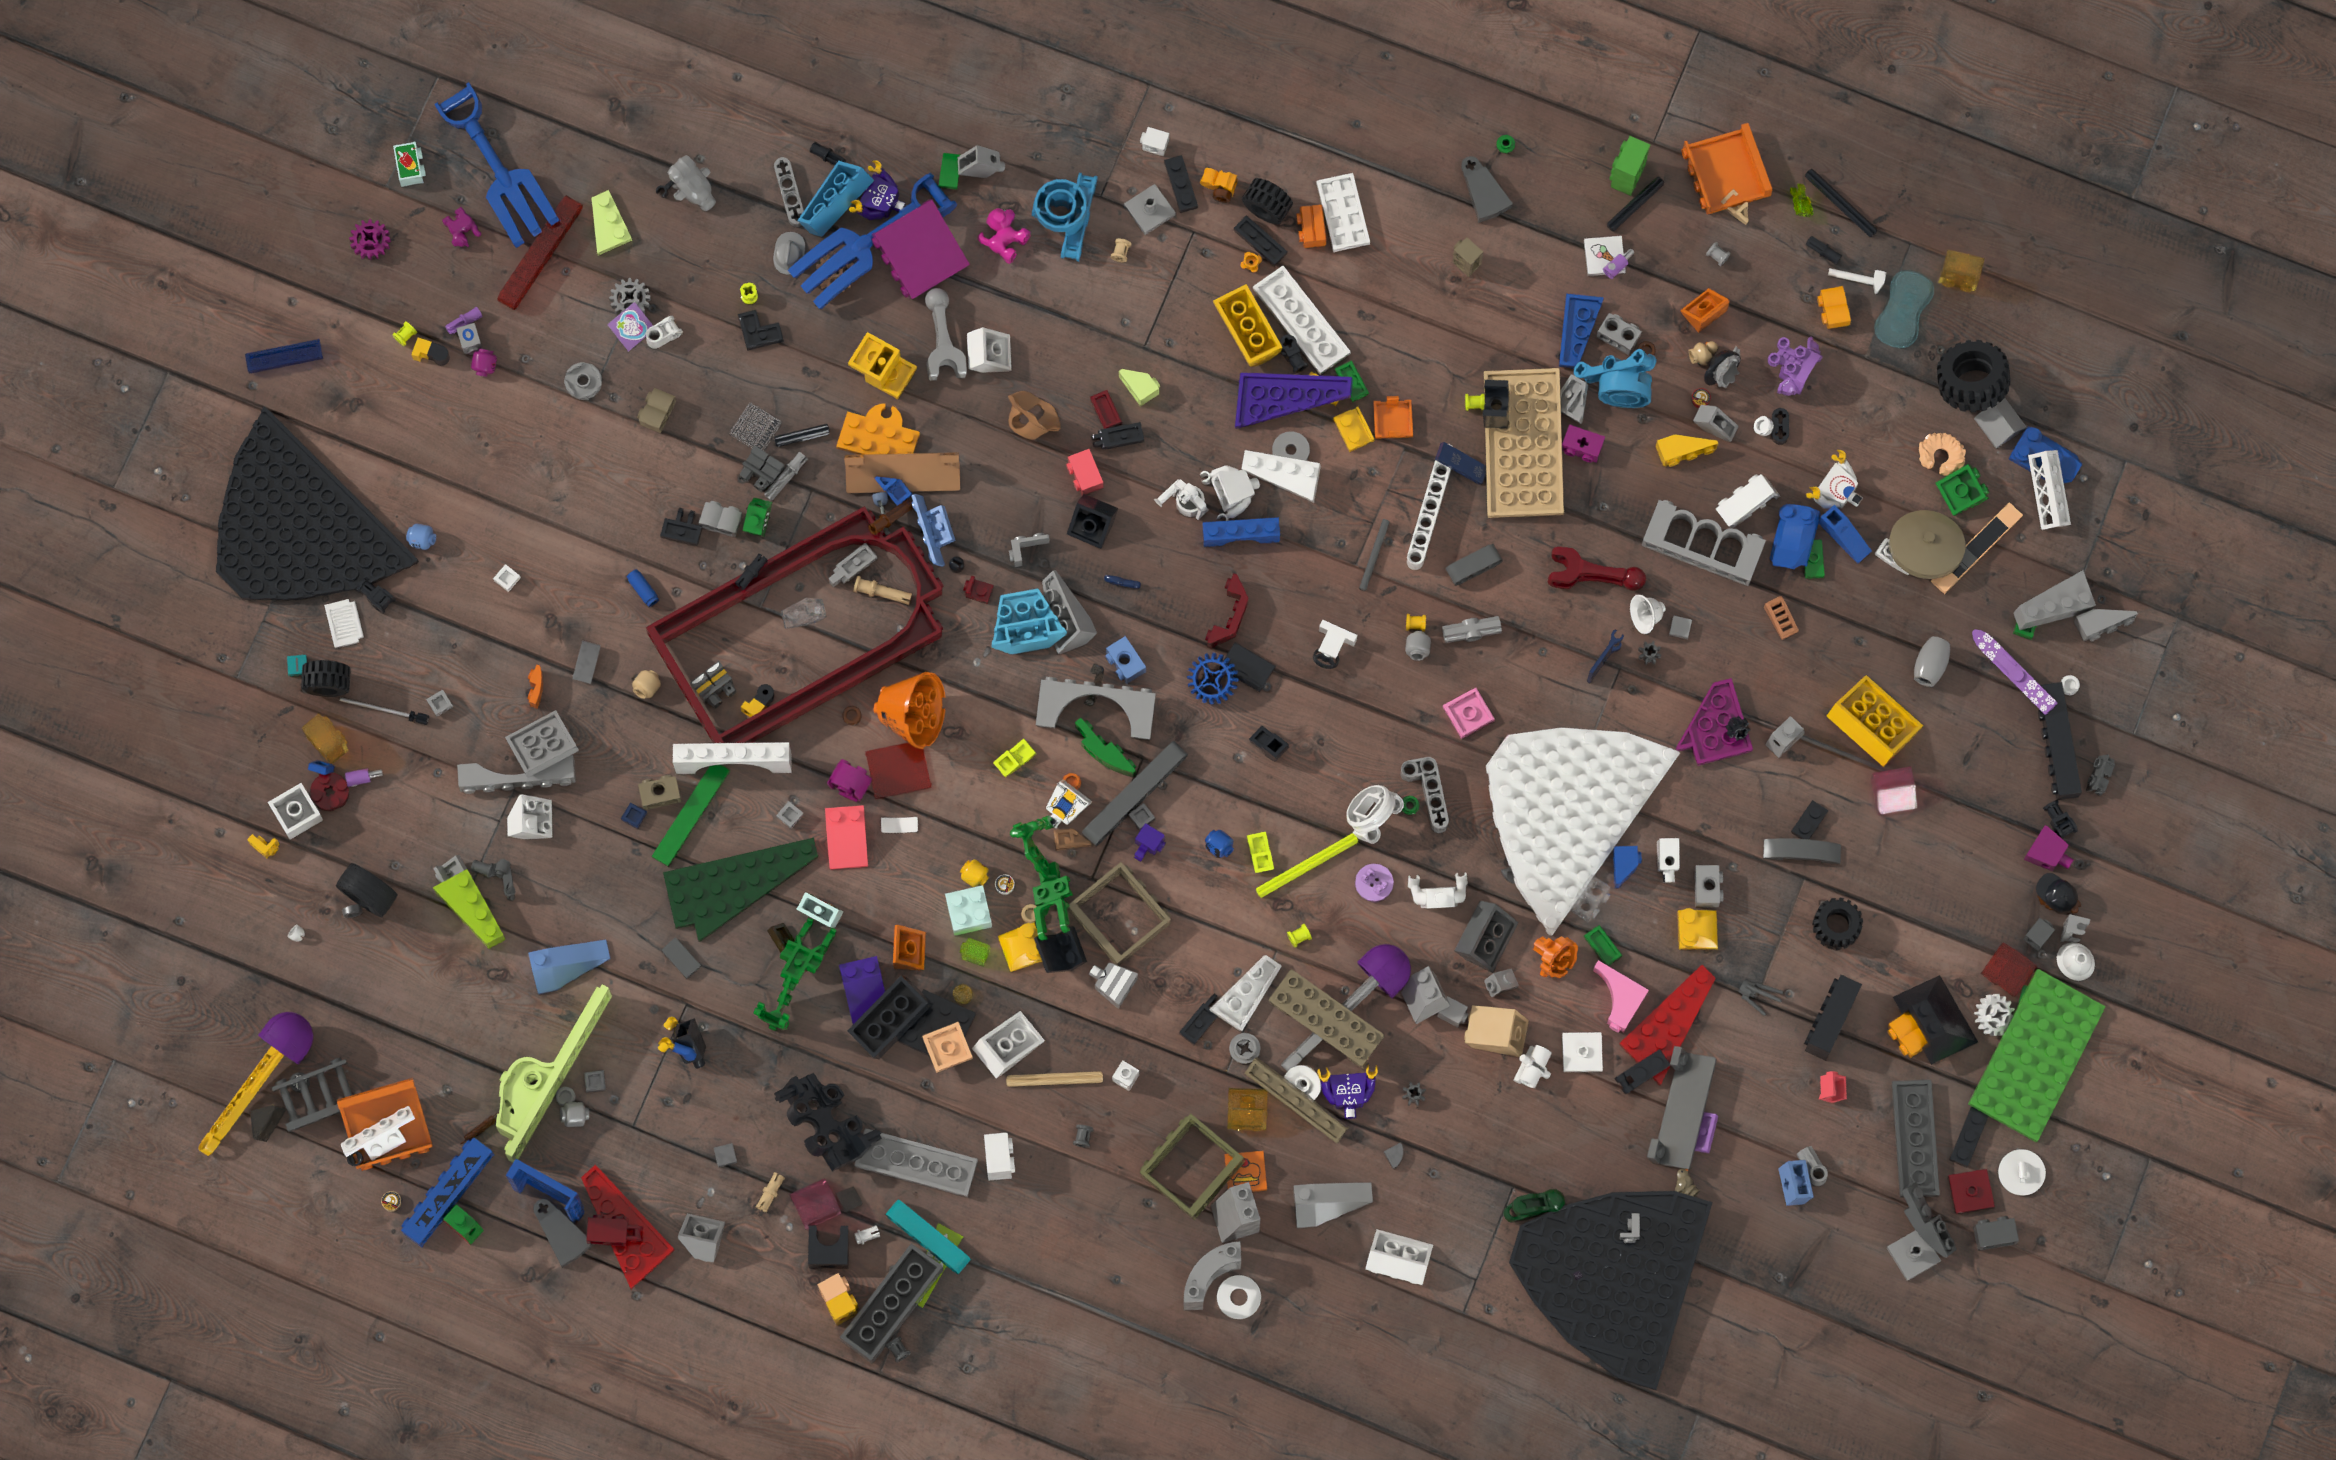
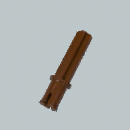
M906 499L886 514H881L879 519L869 524V531L876 535L884 528H889L894 521L913 509L912 501Z

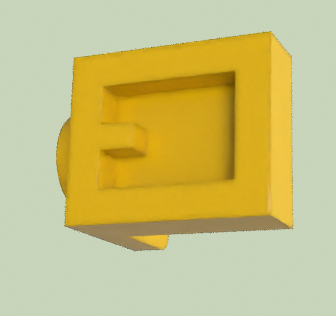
M252 834L247 839L249 844L265 858L273 856L279 849V842L275 838L268 845L261 836L256 838Z

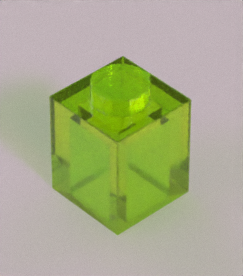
M968 938L967 942L962 943L959 953H962V960L984 967L990 952V945Z

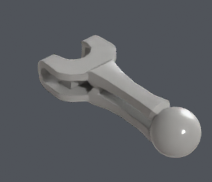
M931 289L926 294L925 303L928 309L933 311L936 349L930 354L926 363L928 379L930 381L937 380L939 367L943 365L951 366L957 378H965L967 373L966 357L961 350L953 347L947 330L945 310L949 304V296L943 289Z

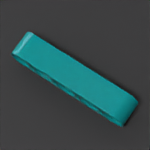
M899 1199L886 1212L885 1215L956 1274L959 1275L971 1259L968 1255Z

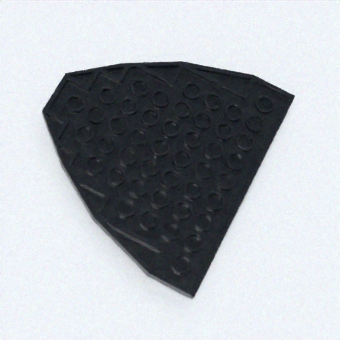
M1677 1191L1612 1192L1564 1205L1558 1213L1548 1212L1520 1225L1509 1264L1534 1305L1568 1344L1616 1378L1657 1390L1713 1202ZM1632 1213H1639L1640 1240H1636L1635 1243H1624V1240H1620V1233H1632V1231H1628V1219H1632Z

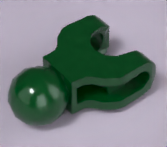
M1557 1189L1519 1196L1504 1208L1503 1214L1508 1222L1514 1223L1545 1214L1546 1212L1558 1213L1565 1205V1196ZM1510 1209H1513V1211L1515 1212V1214L1518 1215V1216H1517V1217L1511 1216V1215H1510Z

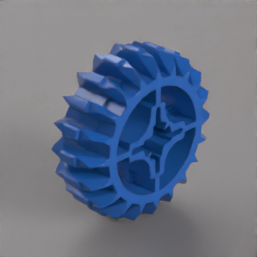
M1208 653L1205 654V660L1199 656L1198 661L1200 664L1193 662L1192 664L1196 668H1189L1188 670L1193 673V676H1187V679H1193V682L1188 683V687H1195L1191 690V693L1198 692L1196 699H1200L1203 696V703H1206L1209 698L1210 704L1213 705L1215 699L1218 704H1221V697L1227 701L1228 697L1226 694L1228 693L1233 696L1234 693L1230 689H1237L1238 687L1233 685V681H1239V678H1233V675L1238 674V671L1231 670L1235 667V664L1232 663L1228 666L1230 658H1226L1223 661V654H1220L1218 659L1216 653H1212L1211 659ZM1218 663L1224 668L1214 672L1207 664ZM1203 668L1205 678L1199 684L1198 677L1201 669ZM1227 673L1228 680L1223 689L1221 679ZM1211 674L1218 675L1215 678L1216 684H1214V682L1209 683V680L1211 679ZM1212 685L1218 691V694L1210 695L1202 689Z

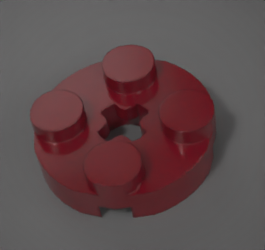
M333 772L326 775L319 774L312 782L310 788L311 799L319 809L324 811H334V809L343 807L348 801L350 793L345 779ZM332 787V790L335 792L334 795L326 796L325 790Z

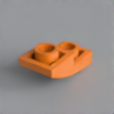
M536 664L535 669H531L528 676L529 683L534 689L530 690L527 699L531 707L538 709L543 692V674L540 665Z

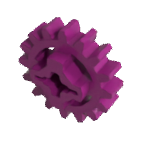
M369 219L368 223L362 220L361 226L355 225L356 231L351 230L353 236L349 237L350 242H352L350 246L352 249H355L356 255L360 254L361 259H364L365 256H368L369 260L372 259V256L379 259L378 254L385 255L384 249L390 248L387 244L391 242L390 237H388L390 233L388 230H385L384 224L380 226L378 220L375 223H372L371 219Z

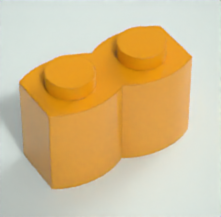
M1843 286L1821 290L1820 296H1817L1819 307L1823 308L1824 313H1821L1823 325L1826 324L1827 329L1850 325V313Z
M1909 1012L1904 1013L1888 1024L1889 1030L1887 1032L1892 1040L1896 1039L1899 1042V1049L1904 1056L1908 1055L1909 1058H1912L1923 1050L1922 1047L1928 1043Z

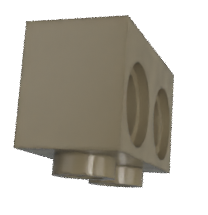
M1467 237L1463 241H1458L1454 246L1452 263L1469 277L1482 265L1483 251Z

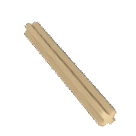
M1099 1071L1008 1075L1006 1080L1009 1087L1102 1083L1103 1073Z

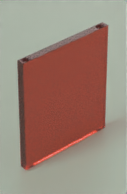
M903 743L865 751L875 800L931 788L932 783L930 782L923 749L915 748L909 743Z

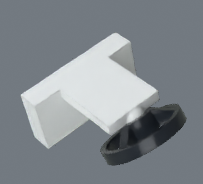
M1322 620L1319 632L1326 634L1320 648L1315 650L1313 660L1322 668L1333 669L1339 664L1338 653L1343 643L1354 647L1357 635ZM1318 659H1321L1324 662H1329L1331 665L1323 664L1320 661H1318Z

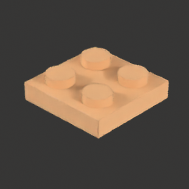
M959 1022L922 1036L936 1073L973 1059Z

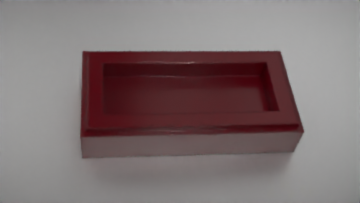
M1108 390L1090 397L1104 429L1122 425L1121 418Z

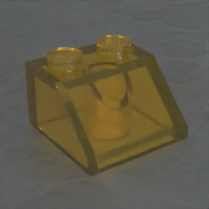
M1229 1088L1227 1129L1236 1131L1266 1130L1268 1091L1266 1089Z

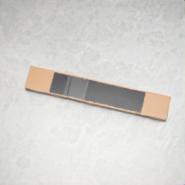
M2008 503L1966 545L1963 560L1958 568L1947 576L1932 579L1931 582L1945 594L2022 518L2023 514L2011 503Z

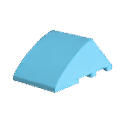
M1032 589L1000 596L991 647L1013 655L1050 648L1067 634V631L1061 626L1057 616L1050 609L1040 590Z

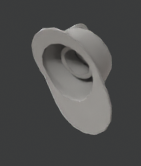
M786 232L778 237L775 244L773 262L775 268L780 273L790 274L788 269L804 256L805 241L801 235L795 232Z

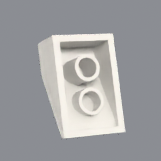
M1019 1011L980 1038L972 1050L997 1079L1045 1040L1023 1013Z

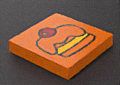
M1264 1152L1239 1153L1244 1157L1245 1163L1227 1182V1188L1249 1182L1252 1192L1266 1191ZM1224 1154L1225 1167L1232 1160L1228 1154Z

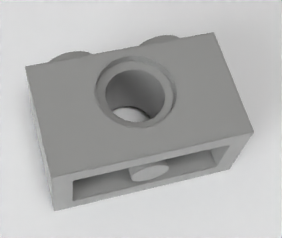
M1696 865L1694 869L1695 907H1719L1720 902H1723V890H1720V883H1723V871H1719V865ZM1711 883L1713 884L1714 889L1707 890L1704 887V884Z

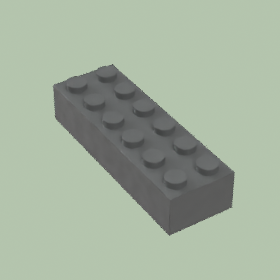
M911 1243L840 1336L841 1342L873 1364L943 1272V1266Z

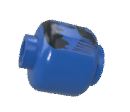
M1213 830L1205 839L1206 849L1216 858L1228 857L1234 850L1232 847L1233 839L1223 830Z

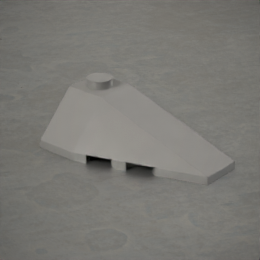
M1053 570L1042 581L1045 600L1054 615L1057 616L1061 626L1067 631V634L1054 644L1058 654H1063L1086 645L1097 634V631L1087 612L1058 572Z
M1371 1182L1294 1185L1293 1188L1297 1228L1317 1227L1324 1222L1373 1203Z

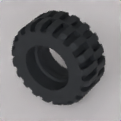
M1967 340L1966 343H1957L1954 348L1950 347L1946 350V354L1944 353L1937 364L1940 395L1946 403H1950V406L1955 409L1958 407L1960 411L1966 412V410H1969L1971 413L1977 410L1986 411L1988 407H1995L1997 402H2001L2009 392L2011 379L2007 356L2004 352H2001L1999 347H1993V344L1987 341L1983 343L1982 340H1976V342ZM1977 370L1989 374L1984 379L1975 382L1959 379L1962 374L1969 371Z

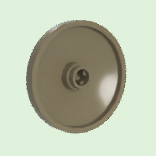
M1930 510L1914 511L1902 516L1893 526L1889 537V550L1896 564L1905 572L1923 579H1937L1951 574L1961 564L1966 549L1965 538L1959 526L1949 517Z

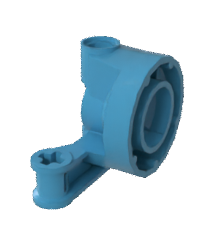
M1079 172L1077 184L1066 179H1055L1044 184L1038 190L1035 197L1032 217L1037 218L1046 229L1054 232H1065L1061 251L1062 259L1067 257L1076 259L1077 262L1080 261L1084 234L1090 217L1092 198L1097 186L1098 176L1096 175L1091 177ZM1051 206H1055V208L1063 206L1068 210H1072L1067 215L1057 216L1053 212L1051 213Z
M1642 349L1635 350L1628 359L1623 361L1609 355L1604 359L1603 364L1591 367L1585 362L1577 363L1574 368V375L1577 378H1584L1587 383L1599 382L1598 397L1603 403L1621 408H1640L1649 405L1651 402L1652 376L1646 371H1651L1655 367L1656 357L1652 354L1647 355Z

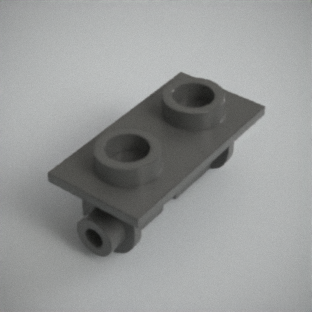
M2110 755L2098 756L2095 760L2092 775L2087 781V792L2096 790L2095 794L2100 796L2105 793L2109 780L2104 778V775L2111 777L2115 767V760L2109 758Z

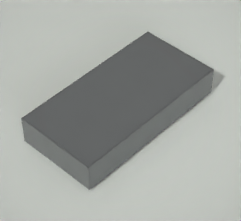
M676 937L661 949L662 953L686 979L701 968L699 962Z

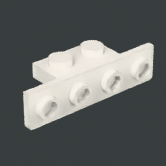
M407 1106L400 1109L393 1115L364 1129L359 1134L346 1139L340 1144L344 1155L347 1157L364 1148L373 1161L405 1143V1137L399 1127L415 1119L411 1108Z

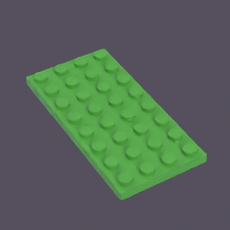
M2037 969L1968 1105L2037 1142L2106 1006Z

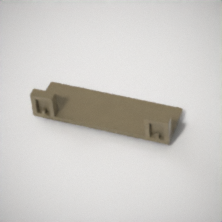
M1294 970L1289 971L1269 998L1271 1005L1311 1030L1346 1055L1350 1061L1364 1071L1367 1065H1369L1367 1062L1368 1058L1384 1038L1383 1033Z

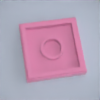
M1477 688L1443 705V709L1461 739L1495 722V718Z

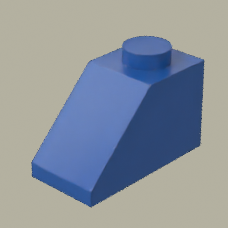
M1614 846L1615 888H1619L1637 870L1638 863L1642 862L1641 852H1638V846Z

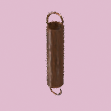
M491 1115L472 1129V1131L468 1132L464 1136L465 1140L460 1145L466 1140L471 1141L473 1138H476L496 1122L494 1116Z

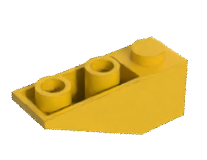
M1672 435L1656 442V449L1663 467L1667 465L1669 467L1675 466L1680 463L1679 461L1685 459L1687 461L1693 460L1698 457L1697 455L1703 453L1705 455L1715 452L1718 446V441L1682 435Z

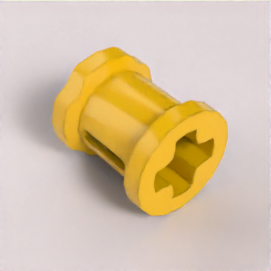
M1407 614L1406 631L1417 629L1425 632L1426 615L1410 616V614Z

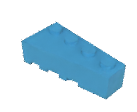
M838 161L797 221L810 234L822 237L853 204L851 201L857 200L874 179L862 167Z

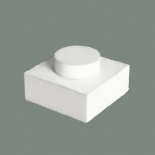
M505 564L493 580L509 592L521 577Z

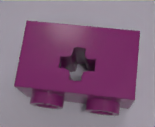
M1569 424L1562 443V451L1571 457H1581L1585 462L1597 463L1605 436ZM1581 443L1585 444L1583 448L1580 447Z

